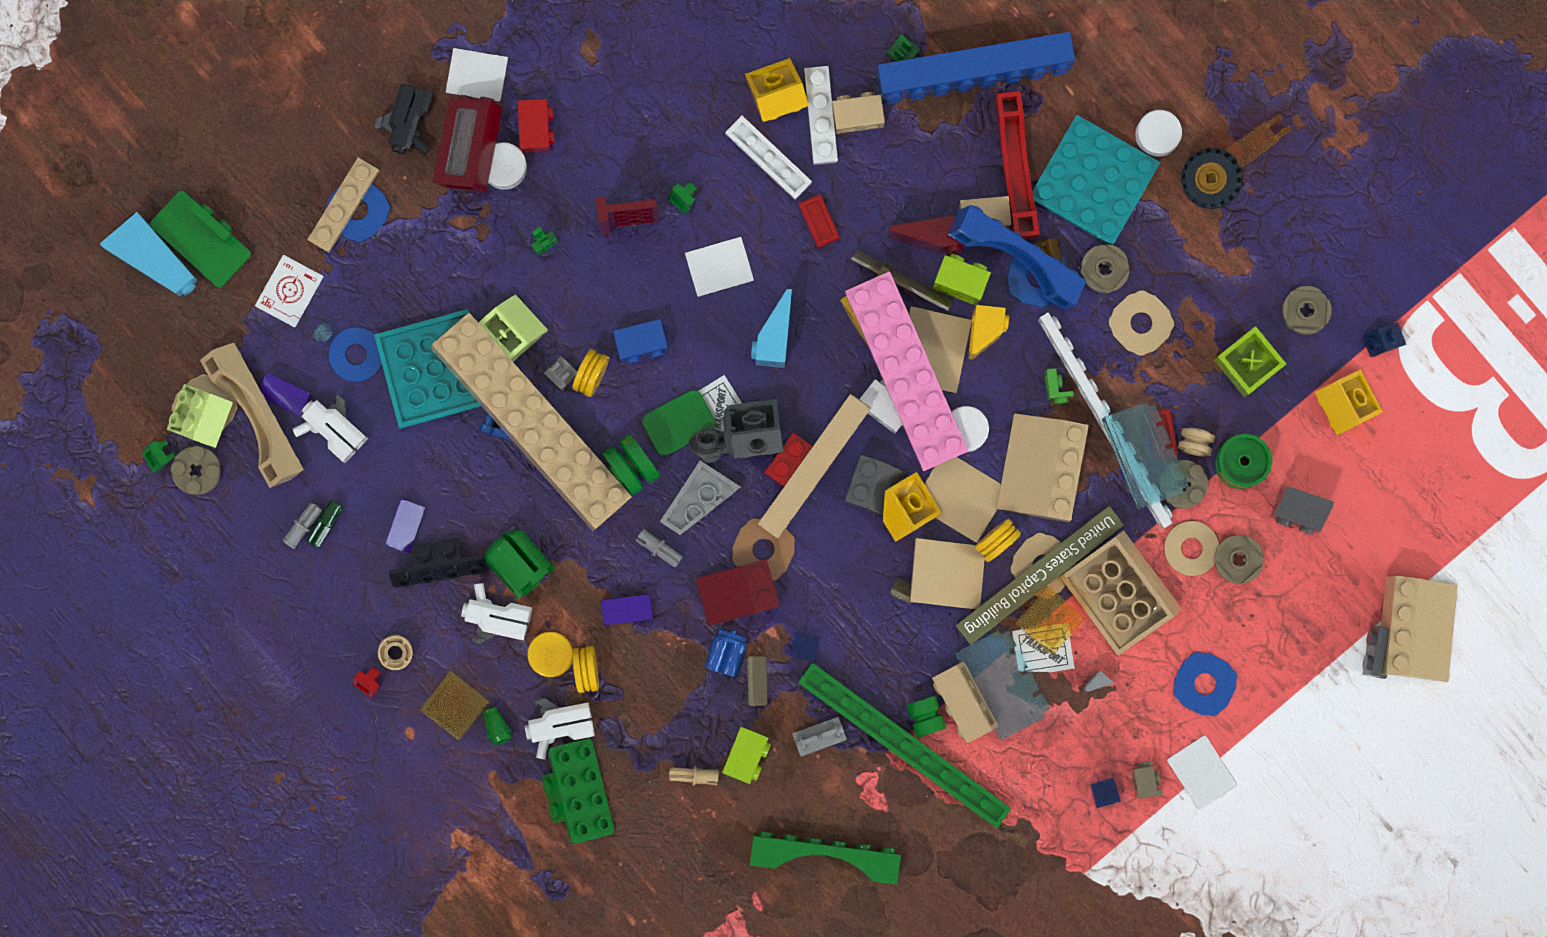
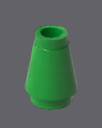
M497 707L484 711L483 715L488 740L492 741L493 746L509 741L512 731L497 710Z

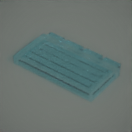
M1147 402L1102 418L1138 510L1183 493V488L1188 487L1183 471L1175 472L1174 470L1180 464L1173 447L1165 448L1171 442L1164 425L1156 426V423L1162 421L1156 405L1148 406Z
M996 631L955 653L959 663L965 662L998 724L995 731L1000 740L1043 719L1042 713L1050 709L1043 694L1033 697L1032 693L1040 688L1032 673L1029 672L1022 676L1021 671L1028 668L1020 651L1018 650L1010 654L1009 650L1017 645L1009 631L1001 635L999 631Z

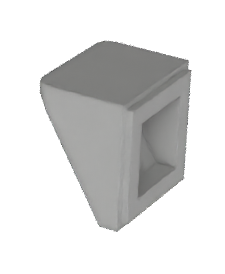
M1096 671L1082 690L1089 692L1114 682L1102 671Z

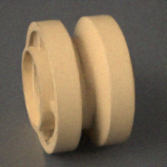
M1182 428L1181 436L1185 440L1179 441V449L1191 455L1211 456L1213 449L1208 445L1214 443L1215 435L1198 428Z
M394 634L387 636L381 641L378 648V658L384 667L390 670H400L406 667L412 659L413 650L411 643L404 636ZM399 646L403 651L402 656L398 659L391 658L388 654L389 648Z

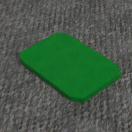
M689 391L649 412L642 420V424L659 455H669L688 445L689 439L693 434L705 429H714L717 424L700 391Z

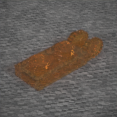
M1279 113L1267 123L1263 122L1225 151L1236 158L1240 167L1243 168L1278 143L1279 139L1288 134L1292 128L1285 126L1274 135L1270 127L1278 124L1283 118Z

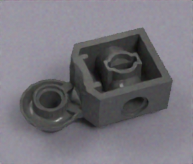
M777 399L728 405L723 411L724 416L722 417L724 431L717 429L701 430L693 434L688 443L690 450L700 457L703 462L707 463L719 460L721 454L729 453L734 459L783 452Z

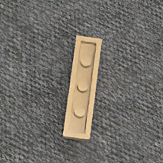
M359 157L357 158L307 239L309 242L330 253L380 172L379 169Z

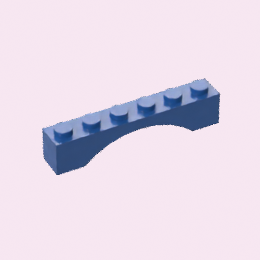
M969 205L958 211L948 233L949 236L966 247L988 246L1005 251L1023 263L1033 274L1042 290L1044 298L1063 310L1077 304L1086 280L1080 277L1077 271L1066 268L1060 264L1057 258L1042 252L1039 246L1028 243L1022 239L1019 233L1010 231L999 220L984 214L981 208Z

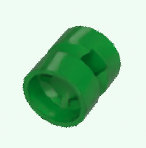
M936 695L906 705L910 718L916 720L913 728L917 738L947 728L943 715L937 713L940 707Z

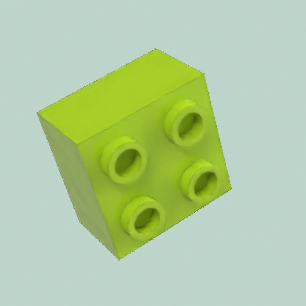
M950 254V257L945 255L932 289L972 305H978L991 272L986 271L987 267L979 263L970 265L963 262L964 258L958 255Z
M1256 326L1214 359L1243 397L1249 395L1286 365L1285 361Z
M740 727L722 773L748 784L751 783V780L757 781L762 767L758 766L761 756L766 758L771 744L767 743L768 737Z

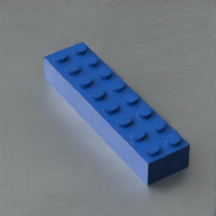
M1066 32L879 64L877 66L876 79L882 103L887 102V105L901 103V99L910 98L911 101L924 99L925 95L929 94L940 97L948 95V91L952 90L964 93L973 90L972 87L982 86L983 89L995 87L996 83L1006 82L1007 85L1019 83L1022 78L1029 77L1032 81L1042 79L1046 74L1053 73V76L1066 75L1075 62L1071 34Z

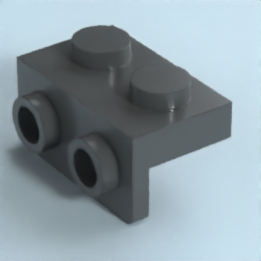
M1380 626L1370 627L1366 638L1367 647L1362 662V675L1381 679L1387 678V675L1381 674L1389 628Z

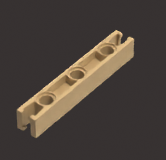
M849 395L758 523L759 526L777 539L781 536L868 414L871 407L854 395Z

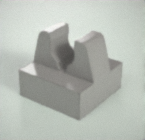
M560 356L544 374L562 391L575 378L577 371Z

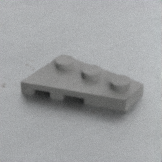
M699 461L660 523L681 536L741 487L702 461Z

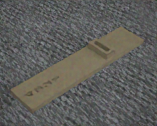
M858 249L851 258V260L879 275L890 272L896 284L947 311L953 302L948 297L891 268L893 264L886 260L882 263Z

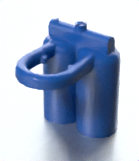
M722 628L719 629L718 634L713 638L704 668L737 678L747 647L745 644L747 637L736 634V631L733 630L730 632Z

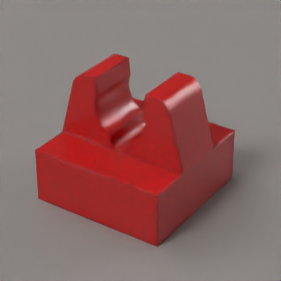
M374 667L366 675L359 671L354 677L352 685L372 699L378 692L379 684L376 681L380 677L381 672Z

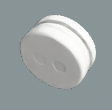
M1154 110L1144 115L1138 123L1135 132L1139 148L1147 155L1153 157H1163L1173 152L1182 137V127L1175 115L1165 110Z
M497 143L495 144L488 183L501 190L515 188L526 176V159L522 151L515 145Z
M962 406L954 409L951 413L968 452L977 450L983 445L989 434L987 418L980 410L974 407Z

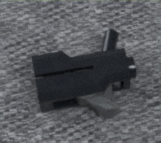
M401 84L391 112L376 119L375 129L377 131L385 128L391 132L388 144L392 147L391 150L393 152L405 155L406 152L412 151L413 146L424 155L430 151L431 148L419 139L420 133L418 129L421 120L429 116L434 100L433 93L419 88L415 90V87Z

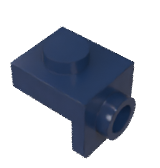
M1398 322L1363 335V340L1371 358L1407 345Z

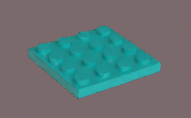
M1076 115L1032 191L1034 202L1104 243L1114 245L1161 162Z
M469 309L374 335L399 429L482 407L431 349L432 344L470 313Z

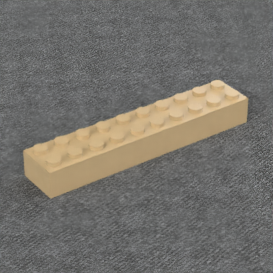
M470 313L432 344V351L592 531L596 530L631 499L632 496Z

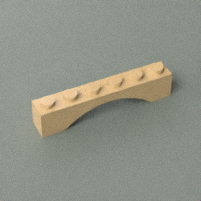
M235 343L210 351L200 361L211 382L230 394L248 416L258 442V468L269 488L293 479L304 469Z

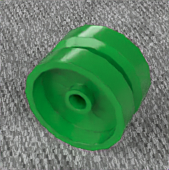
M629 433L619 440V444L626 455L622 456L616 447L613 446L602 452V455L609 463V469L621 485L624 484L630 494L634 496L643 490V485L636 476L640 473L645 481L650 484L661 476Z
M1235 435L1221 444L1217 450L1214 459L1215 472L1221 482L1230 488L1238 490L1252 488L1264 481L1270 473L1273 462L1271 450L1265 441L1255 435ZM1241 457H1243V461H1247V465L1244 466L1240 463Z

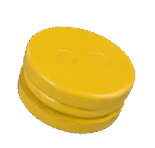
M590 349L578 369L572 389L584 393L585 396L592 397L606 372L609 356Z
M1007 518L984 536L975 545V549L984 556L983 558L986 562H990L1007 549L1021 535V532Z
M557 632L541 633L529 645V664L536 673L542 676L558 677L567 672L573 663L572 644L565 636Z
M594 647L573 648V670L578 693H585V691L589 692L590 690L592 692L598 691L599 677Z

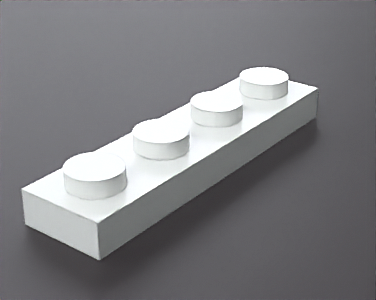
M828 66L804 68L806 95L809 105L808 115L813 165L838 163Z
M743 116L725 132L726 136L794 200L812 184V181Z

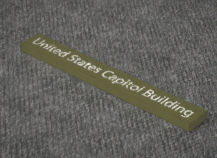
M1108 506L955 627L969 645H972L1124 526V524L1111 507Z

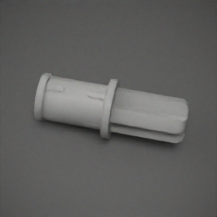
M310 503L299 519L294 520L295 524L282 539L283 542L295 549L306 532L311 531L309 528L320 515L322 509L315 503Z
M643 529L638 535L636 542L651 551L654 557L657 555L673 567H676L681 562L682 555L666 545L665 540L661 541L646 529Z

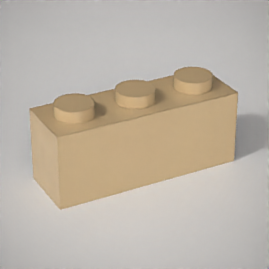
M964 661L932 678L935 691L944 699L946 703L945 709L948 715L954 718L957 724V732L962 739H965L966 743L998 727Z

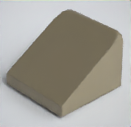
M896 578L890 590V595L909 604L913 603L910 602L911 583Z

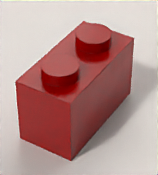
M547 99L518 101L520 150L522 153L551 152L550 145L555 144L554 130H549V121L554 120L553 106H548Z
M792 433L783 445V452L776 455L764 475L784 488L813 446Z

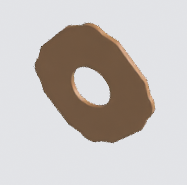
M750 519L740 529L735 540L732 561L738 567L761 561L754 556L753 545L760 539H767L774 545V554L767 561L772 580L775 581L786 572L795 552V538L785 529L777 539L758 525L761 519Z

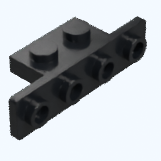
M459 538L411 546L413 566L390 570L389 577L394 588L407 587L413 584L431 583L436 580L455 579L465 575H478L488 572L489 566L486 563L485 554L462 558L461 543Z

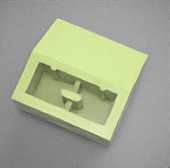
M516 294L495 307L478 322L512 362L548 331Z
M184 384L178 394L175 409L169 418L167 430L216 448L233 402Z

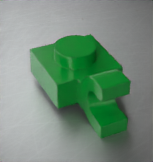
M538 227L532 232L535 238L531 246L538 256L558 243L552 231L546 234L541 227Z

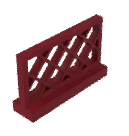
M605 196L595 197L598 223L602 237L612 236L611 228L659 222L656 199L607 205Z

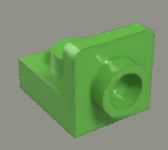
M1056 368L1046 369L1044 374L1047 401L1054 400V404L1068 403V399L1074 396L1073 391L1059 392V389H1062L1061 374H1057Z

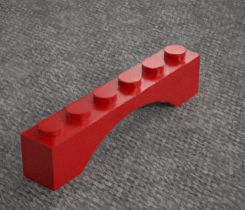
M1021 91L996 94L994 101L1006 193L1009 196L1011 231L1019 233L1024 240L1037 239L1040 234L1028 167Z

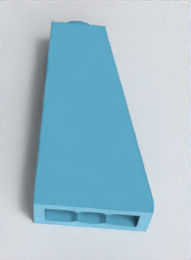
M138 212L100 243L108 252L178 296L182 294L187 295L196 287L194 284L198 280Z

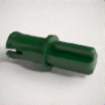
M329 500L320 518H316L318 522L307 538V542L316 548L320 547L329 530H333L334 527L332 525L341 510H343L341 505Z

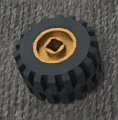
M1205 148L1195 152L1186 160L1185 166L1181 171L1182 179L1180 180L1184 194L1187 195L1191 202L1202 208L1219 209L1225 207L1236 199L1242 189L1241 186L1244 179L1242 168L1236 158L1222 149Z

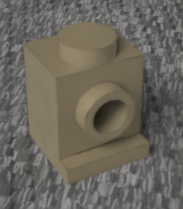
M1151 761L1136 763L1137 768L1131 769L1136 798L1141 799L1163 795V790H1157V785H1160L1158 770L1154 771Z

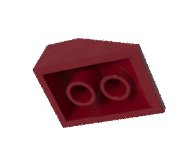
M956 215L893 225L889 227L888 231L889 239L939 254L946 253V256L949 257L950 254L960 255L961 251L966 247L948 235Z
M767 559L696 578L708 625L780 607Z

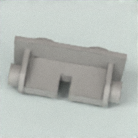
M839 717L793 733L800 756L847 740Z

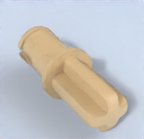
M696 766L693 769L670 768L669 780L692 782V786H695V784L717 785L718 769H701Z

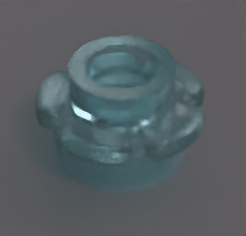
M323 321L315 329L311 336L316 339V343H319L320 340L325 343L333 334L331 330L332 324L328 325Z

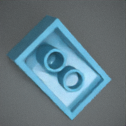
M787 289L758 334L757 342L752 341L751 359H756V365L785 368L792 289Z

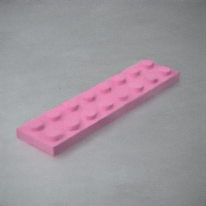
M887 272L844 291L922 471L968 452L891 273Z

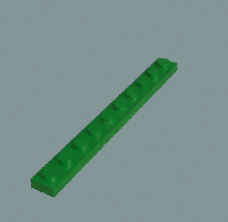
M811 664L798 682L995 828L999 827L1012 809L815 664Z

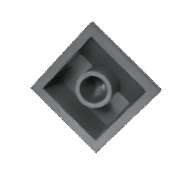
M860 455L844 503L883 516L885 491L904 480L906 472L884 462Z
M1286 486L1279 490L1271 517L1275 518V523L1290 527V524L1299 527L1298 531L1313 535V532H1321L1334 502Z

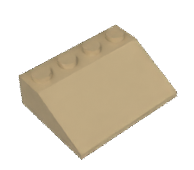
M1014 414L997 509L1069 523L1072 518L1089 425Z
M1124 530L1060 576L1118 656L1182 610Z
M1403 576L1386 577L1381 627L1389 628L1381 675L1449 682L1457 585Z

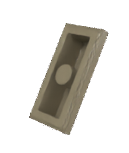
M749 656L747 658L748 705L766 706L767 659L766 657Z

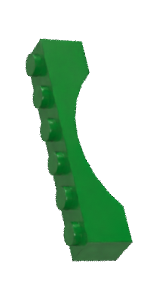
M759 831V836H753L750 866L775 869L781 864L797 857L827 855L853 864L873 882L896 885L898 882L901 855L896 854V849L881 847V852L872 851L870 845L857 844L856 848L847 847V842L832 841V845L822 844L823 839L808 838V842L798 841V836L785 834L783 839L773 838L774 833Z

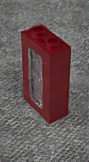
M460 95V98H449L433 183L449 189L486 192L503 107L494 103V99L480 97V100H474V97Z

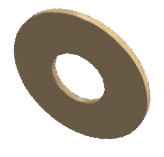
M1187 521L1178 524L1169 532L1165 540L1164 552L1169 565L1175 571L1187 576H1197L1207 572L1214 566V555L1219 542L1215 533L1207 525L1196 521ZM1188 538L1198 539L1202 544V553L1196 559H1188L1182 554V543Z

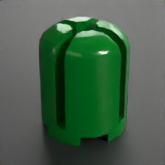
M517 528L508 530L502 535V538L499 537L487 549L485 560L487 565L519 600L522 595L525 597L535 589L544 579L543 576L547 573L551 574L555 567L523 530Z

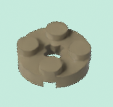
M1113 245L1093 247L1082 259L1080 275L1086 280L1085 284L1087 287L1097 293L1109 294L1117 291L1124 285L1129 276L1127 256L1121 249ZM1108 263L1111 273L1109 275L1107 273L1102 275L1100 273L1101 269L1098 266L1099 264L1105 265Z
M1301 286L1287 295L1282 304V318L1286 327L1300 335H1312L1322 330L1329 322L1332 313L1329 299L1326 298L1321 290L1313 286ZM1305 304L1309 305V309H1313V313L1308 314V317H1304V314L1300 312V308H1303Z
M200 446L188 447L175 457L171 465L173 481L185 493L205 495L218 485L221 475V463L218 457L206 448ZM193 465L197 467L202 466L200 470L202 475L200 477L197 475L191 476V467Z
M1178 460L1168 465L1162 471L1158 480V489L1162 498L1170 506L1177 509H1188L1203 500L1207 493L1208 480L1200 465L1189 460ZM1181 478H1185L1186 482L1190 484L1189 487H1186L1185 491H1181V487L1176 485L1177 482L1181 481Z
M1236 535L1224 539L1216 548L1214 555L1216 571L1224 580L1233 584L1248 583L1254 580L1260 574L1263 567V551L1260 545L1254 539L1247 536ZM1235 553L1237 555H1244L1243 566L1233 563V555Z

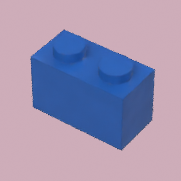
M661 319L613 331L621 362L626 361V364L637 363L641 361L640 357L650 355V358L660 357L664 355V351L668 350Z

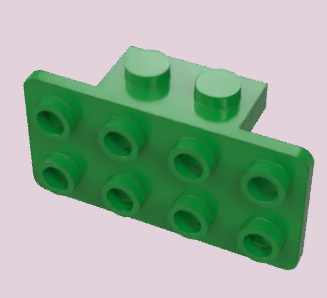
M179 191L150 222V226L216 287L222 288L251 257V252L230 233L232 228L224 220L221 219L217 222L212 217L215 212L205 203L200 206L184 191Z
M584 739L550 748L548 754L553 773L542 776V787L547 795L548 811L553 819V823L566 822L572 844L613 834L614 826L592 740Z

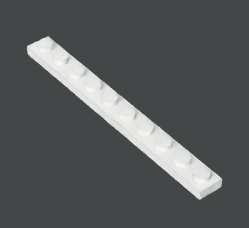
M1046 313L1038 319V322L1160 529L1172 524L1170 520L1173 517L1172 513L1166 505L1162 506L1158 499L1160 493L1154 484L1150 485L1147 481L1146 476L1148 473L1143 464H1137L1133 455L1136 453L1129 442L1125 443L1121 437L1123 433L1122 428L1117 421L1113 422L1108 414L1111 412L1109 406L1104 399L1100 401L1096 394L1098 392L1096 384L1092 379L1088 380L1084 374L1086 368L1080 358L1076 359L1071 352L1074 349L1068 337L1063 338L1061 335L1059 321L1055 316L1051 317L1049 313Z

